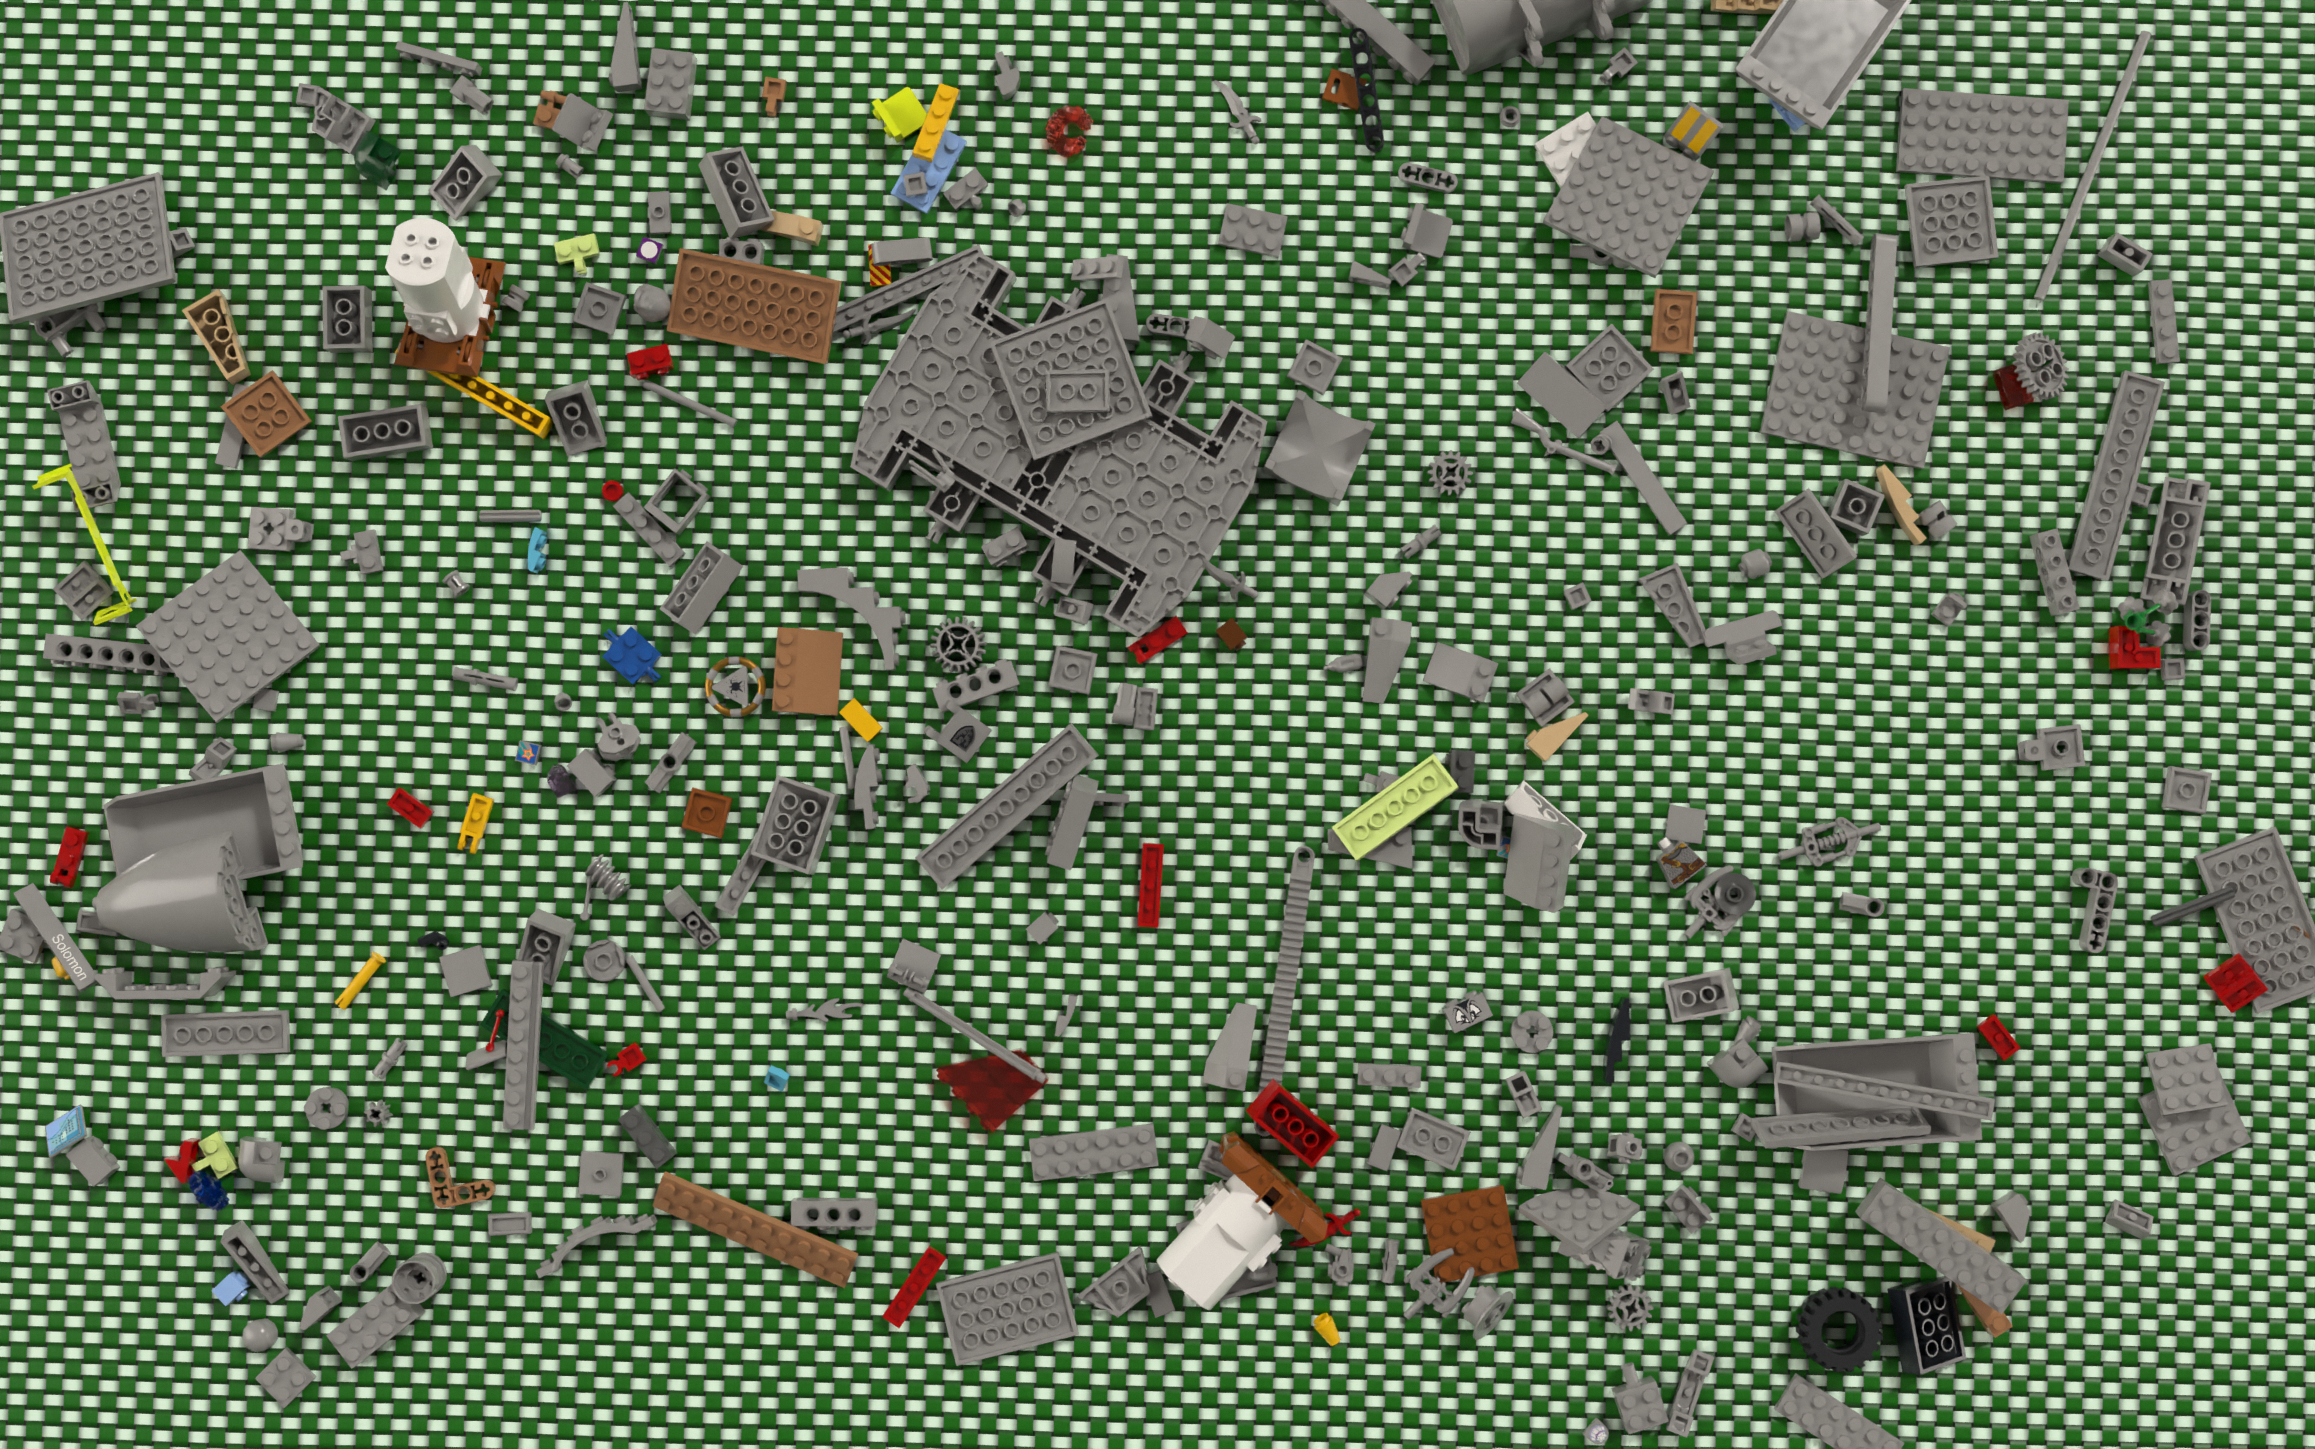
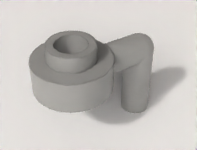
M1579 1158L1574 1162L1572 1171L1577 1178L1581 1180L1592 1179L1607 1188L1613 1186L1612 1180L1595 1172V1165L1592 1161L1586 1158Z

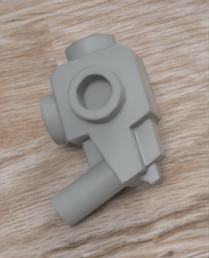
M1327 1244L1325 1252L1335 1255V1262L1328 1264V1276L1332 1277V1280L1336 1282V1286L1348 1287V1283L1353 1281L1354 1270L1351 1249L1342 1250Z

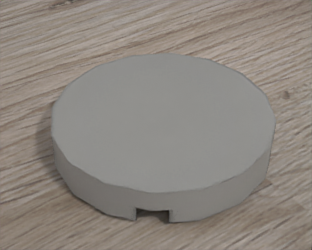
M599 940L587 948L583 957V964L589 976L598 981H610L622 973L626 964V958L622 947L616 942Z

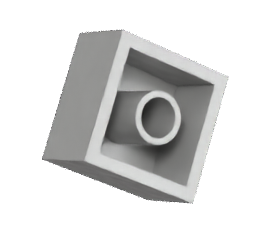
M1845 479L1839 482L1827 514L1835 525L1864 536L1869 534L1885 495Z

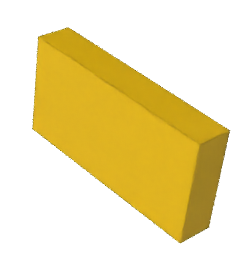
M855 698L839 712L867 742L883 729Z

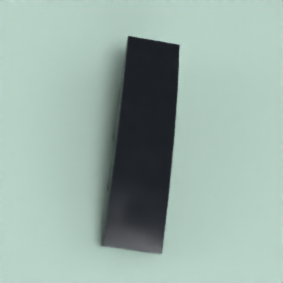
M1621 997L1608 1031L1603 1058V1082L1614 1083V1062H1622V1041L1630 1040L1629 998Z

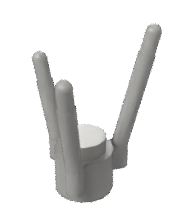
M933 449L932 452L945 470V474L941 471L935 477L914 461L909 460V464L913 466L910 467L911 471L935 485L943 493L955 482L952 478L954 473L948 468L936 449Z

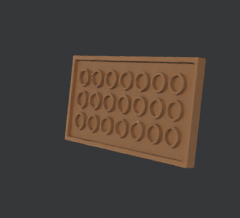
M680 248L666 331L828 364L842 281Z

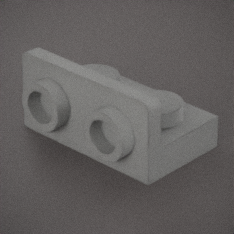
M1680 1185L1663 1201L1692 1234L1707 1220L1709 1222L1713 1220L1709 1215L1712 1211L1704 1202L1700 1204L1697 1201L1696 1197L1698 1195L1690 1186L1686 1188L1684 1185Z

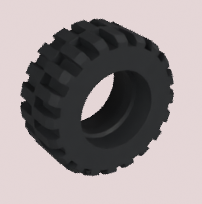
M1830 1287L1829 1290L1823 1288L1818 1290V1295L1811 1294L1808 1297L1810 1299L1808 1304L1803 1302L1801 1305L1803 1312L1802 1314H1797L1796 1319L1799 1321V1325H1795L1796 1332L1799 1334L1797 1339L1799 1344L1803 1346L1804 1352L1817 1364L1827 1370L1832 1369L1834 1372L1841 1373L1843 1370L1852 1372L1856 1366L1859 1369L1864 1367V1361H1871L1874 1358L1872 1356L1873 1351L1878 1352L1880 1345L1877 1342L1882 1340L1883 1336L1879 1331L1882 1328V1323L1877 1318L1879 1315L1876 1309L1862 1296L1843 1287L1842 1289ZM1837 1311H1847L1854 1316L1856 1321L1854 1337L1848 1344L1842 1347L1831 1348L1822 1340V1325L1831 1314Z

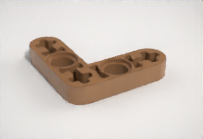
M434 1147L427 1151L426 1164L434 1203L438 1207L446 1208L485 1200L494 1195L496 1186L489 1179L453 1186L446 1150L442 1147ZM436 1151L437 1154L441 1155V1158L438 1159V1166L443 1164V1167L433 1169V1166L437 1165L436 1159H432V1155ZM441 1171L445 1174V1181L443 1183L436 1181V1172ZM484 1184L485 1187L490 1188L487 1195H485V1192L475 1194V1190L482 1188ZM447 1185V1188L443 1189L444 1195L449 1197L446 1203H444V1200H440L439 1196L443 1195L442 1189L437 1190V1187ZM461 1188L469 1190L470 1196L468 1199L460 1197L459 1191Z

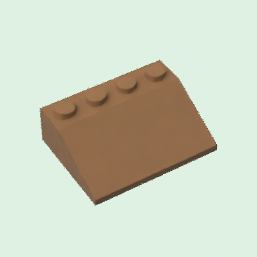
M778 627L772 711L838 716L843 646L842 632Z

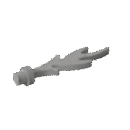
M834 998L823 1003L816 1011H813L815 1004L798 1012L796 1008H792V1011H786V1019L797 1021L798 1016H805L828 1022V1018L825 1017L826 1014L837 1018H851L852 1014L843 1013L842 1010L849 1007H863V1003H846L835 1007L834 1004L839 1001V998Z

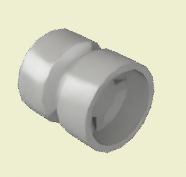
M1817 212L1805 213L1803 217L1800 214L1786 215L1785 236L1788 242L1800 241L1803 237L1805 240L1819 239L1821 225Z
M1940 500L1918 514L1922 524L1929 526L1928 532L1934 540L1957 525L1951 514H1946L1947 509Z

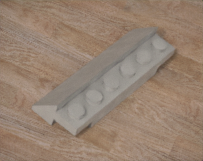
M2165 477L2140 594L2141 600L2154 602L2153 596L2159 590L2165 589L2167 592L2175 594V601H2177L2178 605L2186 604L2211 482Z

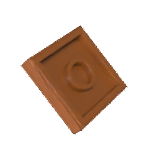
M692 787L681 828L723 838L733 798Z

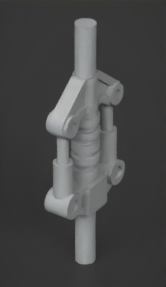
M1838 817L1835 822L1804 827L1801 831L1803 835L1801 846L1779 852V857L1781 860L1804 854L1813 866H1821L1823 863L1836 860L1837 857L1844 855L1851 857L1857 851L1861 836L1881 831V826L1879 823L1858 828L1846 818ZM1834 826L1839 827L1843 831V833L1839 832L1832 836L1829 835L1827 838L1823 837L1815 840L1814 834L1826 831ZM1846 841L1844 851L1820 856L1819 850L1829 848V846L1833 847L1834 844H1843Z

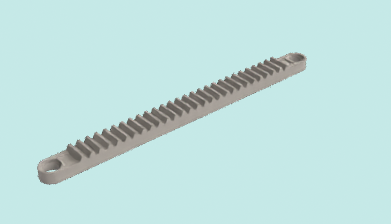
M1307 846L1298 847L1293 855L1258 1095L1272 1079L1276 1080L1280 1085L1282 1082L1315 859L1313 850ZM1306 850L1309 852L1310 859L1307 862H1301L1298 859L1300 851ZM1254 1121V1129L1258 1135H1270L1268 1131H1261L1258 1128V1123Z

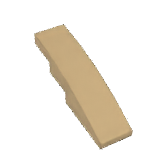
M1711 0V11L1742 14H1774L1783 0Z
M1885 464L1879 466L1876 469V473L1892 514L1914 546L1921 544L1926 537L1913 523L1919 516L1906 502L1912 495Z

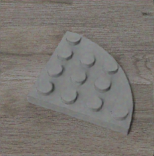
M1583 1188L1563 1189L1544 1193L1519 1206V1213L1582 1255L1640 1210V1205L1628 1198L1611 1192L1599 1193L1594 1189Z

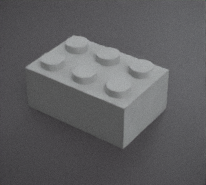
M652 48L644 110L649 116L690 121L697 68V58L693 53Z
M323 286V349L330 353L373 352L372 290L366 286Z

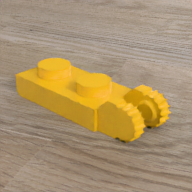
M477 793L472 794L460 831L461 836L457 849L463 850L465 848L469 835L474 837L470 846V853L476 854L495 799Z

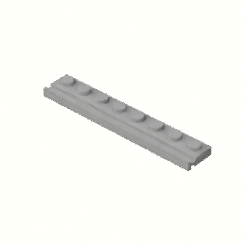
M512 961L503 1129H535L544 962Z

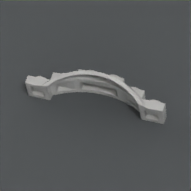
M647 1213L635 1218L636 1222L632 1215L629 1217L621 1215L613 1219L614 1223H612L610 1217L603 1219L602 1216H599L590 1221V1226L584 1228L583 1225L572 1229V1234L567 1237L568 1242L566 1241L556 1246L557 1250L551 1254L553 1260L549 1258L540 1263L541 1267L536 1270L538 1278L562 1267L561 1261L565 1255L582 1241L610 1232L635 1234L654 1225L657 1222L655 1214L650 1216Z

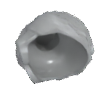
M649 284L639 286L634 294V310L639 316L648 322H657L668 317L671 306L669 295L664 290Z

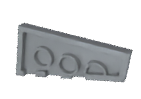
M1678 563L1638 579L1689 648L1704 642L1703 632L1706 629Z
M1411 827L1403 828L1363 858L1412 869ZM1327 829L1328 850L1351 855L1334 830Z

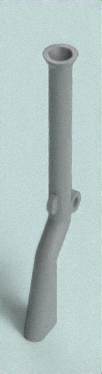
M1516 408L1511 423L1538 433L1542 444L1547 448L1544 456L1558 452L1607 471L1613 476L1617 464L1612 465L1562 446L1561 440L1550 441L1544 427Z

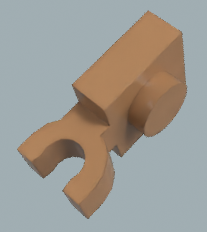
M765 77L762 98L768 100L765 110L767 116L776 117L777 102H784L787 81L784 79Z

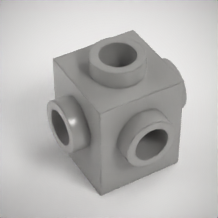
M1631 1133L1611 1135L1609 1137L1607 1157L1618 1159V1162L1621 1164H1631L1632 1161H1639L1642 1155V1139L1634 1138V1134Z

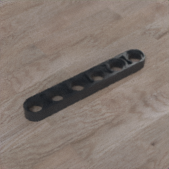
M1355 28L1350 32L1349 43L1365 144L1370 151L1379 152L1385 145L1369 38L1364 29ZM1357 32H1361L1365 36L1361 44H1356L1353 41V36ZM1360 53H1365L1368 57V61L1364 65H1359L1356 61V57ZM1363 74H1368L1371 77V82L1367 86H1363L1359 82ZM1366 95L1374 97V104L1370 107H1366L1363 104V98ZM1369 116H1375L1378 120L1377 125L1373 128L1368 127L1366 124ZM1374 136L1379 137L1381 140V145L1376 149L1371 148L1369 144L1370 139Z

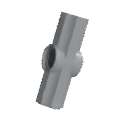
M681 732L667 753L661 757L660 762L645 783L653 790L661 793L675 772L681 768L683 761L697 742L684 732ZM669 757H673L676 761L673 768H669L666 764Z

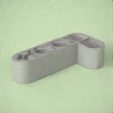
M2077 868L2072 873L2073 882L2078 886L2090 888L2079 946L2083 951L2099 953L2105 947L2118 887V879L2109 872L2092 868ZM2084 872L2088 875L2086 882H2083L2081 879ZM2105 876L2108 879V885L2106 887H2104L2102 884V880ZM2100 897L2104 900L2102 907L2098 906V899ZM2096 917L2099 919V926L2097 928L2093 925ZM2090 940L2094 942V946L2089 944Z

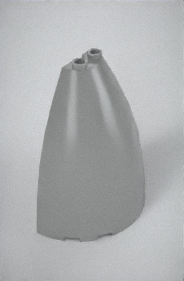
M233 830L191 839L166 847L143 858L101 888L97 897H94L92 901L93 908L97 910L99 926L101 928H107L129 938L158 947L195 952H239L260 950L268 945L257 906L247 909L237 876L245 867Z

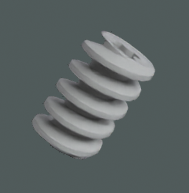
M601 854L588 866L585 875L587 877L593 875L591 881L593 883L598 881L597 887L599 889L604 887L602 893L604 895L609 894L608 899L611 901L623 895L631 887V884L624 886L626 878L618 880L621 873L613 874L612 872L615 867L607 868L609 860L601 862L604 856Z

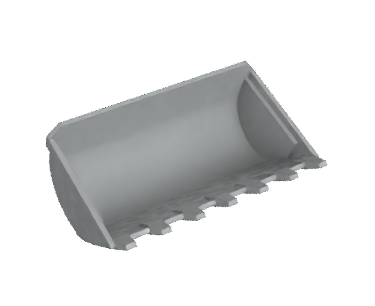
M1653 0L1432 1L1461 74L1471 75L1519 55L1533 67H1538L1544 64L1541 53L1543 51L1542 46L1586 29L1601 40L1614 37V30L1610 20L1640 9Z

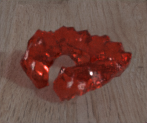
M1077 105L1075 107L1063 106L1056 109V112H1053L1048 117L1045 136L1051 149L1056 150L1062 157H1070L1082 151L1087 141L1081 135L1076 138L1066 137L1064 135V127L1069 123H1075L1081 130L1088 131L1091 129L1093 120L1091 115L1087 114L1083 108Z

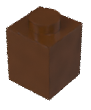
M1233 618L1229 619L1215 631L1230 651L1233 649L1238 651L1246 645L1244 640L1247 639V636Z

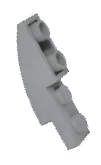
M874 744L868 745L863 754L856 775L854 792L855 810L863 809L866 829H874L876 824H879L878 811L874 812L873 804L877 803L876 792L872 791V787L880 786L879 782L883 781L882 770L878 769L877 761H880L879 748H875Z

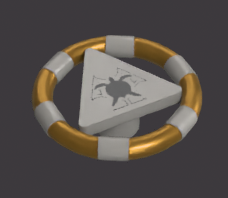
M740 656L728 657L717 662L710 669L705 682V692L711 706L719 713L729 717H742L752 713L761 704L766 691L765 678L760 668L751 660ZM728 665H743L742 668L713 685V681L722 668ZM747 668L752 671L758 681V692L750 705L748 700ZM713 690L746 707L742 709H729L722 706L714 695Z

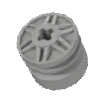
M422 1252L412 1256L401 1263L393 1273L392 1288L395 1295L401 1301L408 1304H419L426 1301L443 1288L447 1280L445 1264L438 1256L432 1253Z

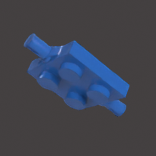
M630 626L619 637L610 629L607 632L612 637L606 632L603 636L612 644L602 657L630 683L635 685L640 678L646 675L656 683L658 680L653 674L660 680L661 676L653 670V667L662 654Z

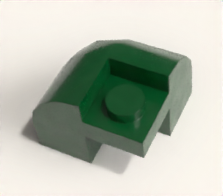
M366 131L355 151V166L364 178L387 191L396 175L392 168L402 150L381 139L379 136Z

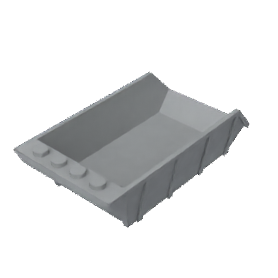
M1783 0L1735 68V71L1747 83L1808 125L1822 130L1912 0Z
M283 763L116 796L103 805L116 876L143 858L166 847L228 830H233L245 867L237 876L238 880L303 867V854L289 779Z
M1974 1033L1772 1047L1774 1075L1778 1060L1979 1096ZM1774 1082L1777 1116L1901 1106L1900 1104ZM1918 1108L1931 1126L1930 1134L1903 1136L1900 1138H1881L1879 1140L1869 1139L1858 1142L1846 1141L1836 1144L1800 1145L1792 1148L1820 1151L1982 1140L1981 1119Z

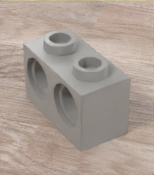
M727 237L726 240L720 239L719 256L727 257L728 250L734 248L736 249V254L733 257L727 258L763 265L765 246L758 239L739 241L738 238L730 239V237ZM756 250V257L752 259L747 258L749 251Z

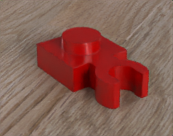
M634 1042L617 1054L620 1060L610 1061L607 1067L612 1065L618 1067L617 1072L613 1074L615 1077L623 1072L624 1067L629 1072L646 1061L647 1058L638 1044Z

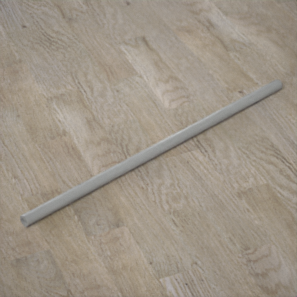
M2141 31L2035 293L2034 298L2036 300L2044 301L2151 37V33L2148 31Z

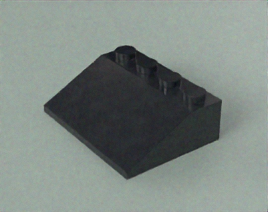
M1942 1276L1903 1283L1887 1289L1902 1372L1922 1375L1966 1359L1952 1280Z

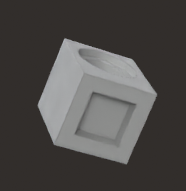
M1044 912L1026 930L1040 945L1059 928L1057 925L1059 921L1051 912L1049 914Z

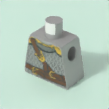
M1665 836L1657 842L1663 853L1656 857V861L1671 888L1676 889L1707 866L1683 841H1678L1673 845L1669 838Z

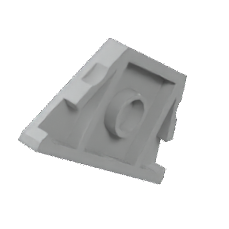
M1139 1246L1081 1291L1078 1297L1094 1303V1306L1100 1309H1106L1110 1314L1117 1317L1143 1299L1152 1289L1142 1247Z

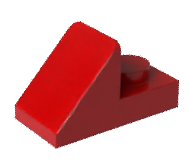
M190 1138L184 1140L179 1150L181 1157L169 1156L164 1158L180 1183L193 1181L194 1169L192 1165L196 1163L200 1139Z

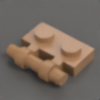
M542 90L540 98L548 100L547 106L538 104L533 124L552 130L561 110L555 108L556 102L564 104L567 97L559 95L558 92L552 90L550 92Z

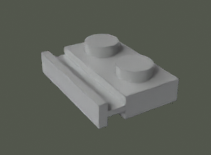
M1209 1139L1198 1168L1229 1180L1234 1173L1221 1162L1220 1144Z

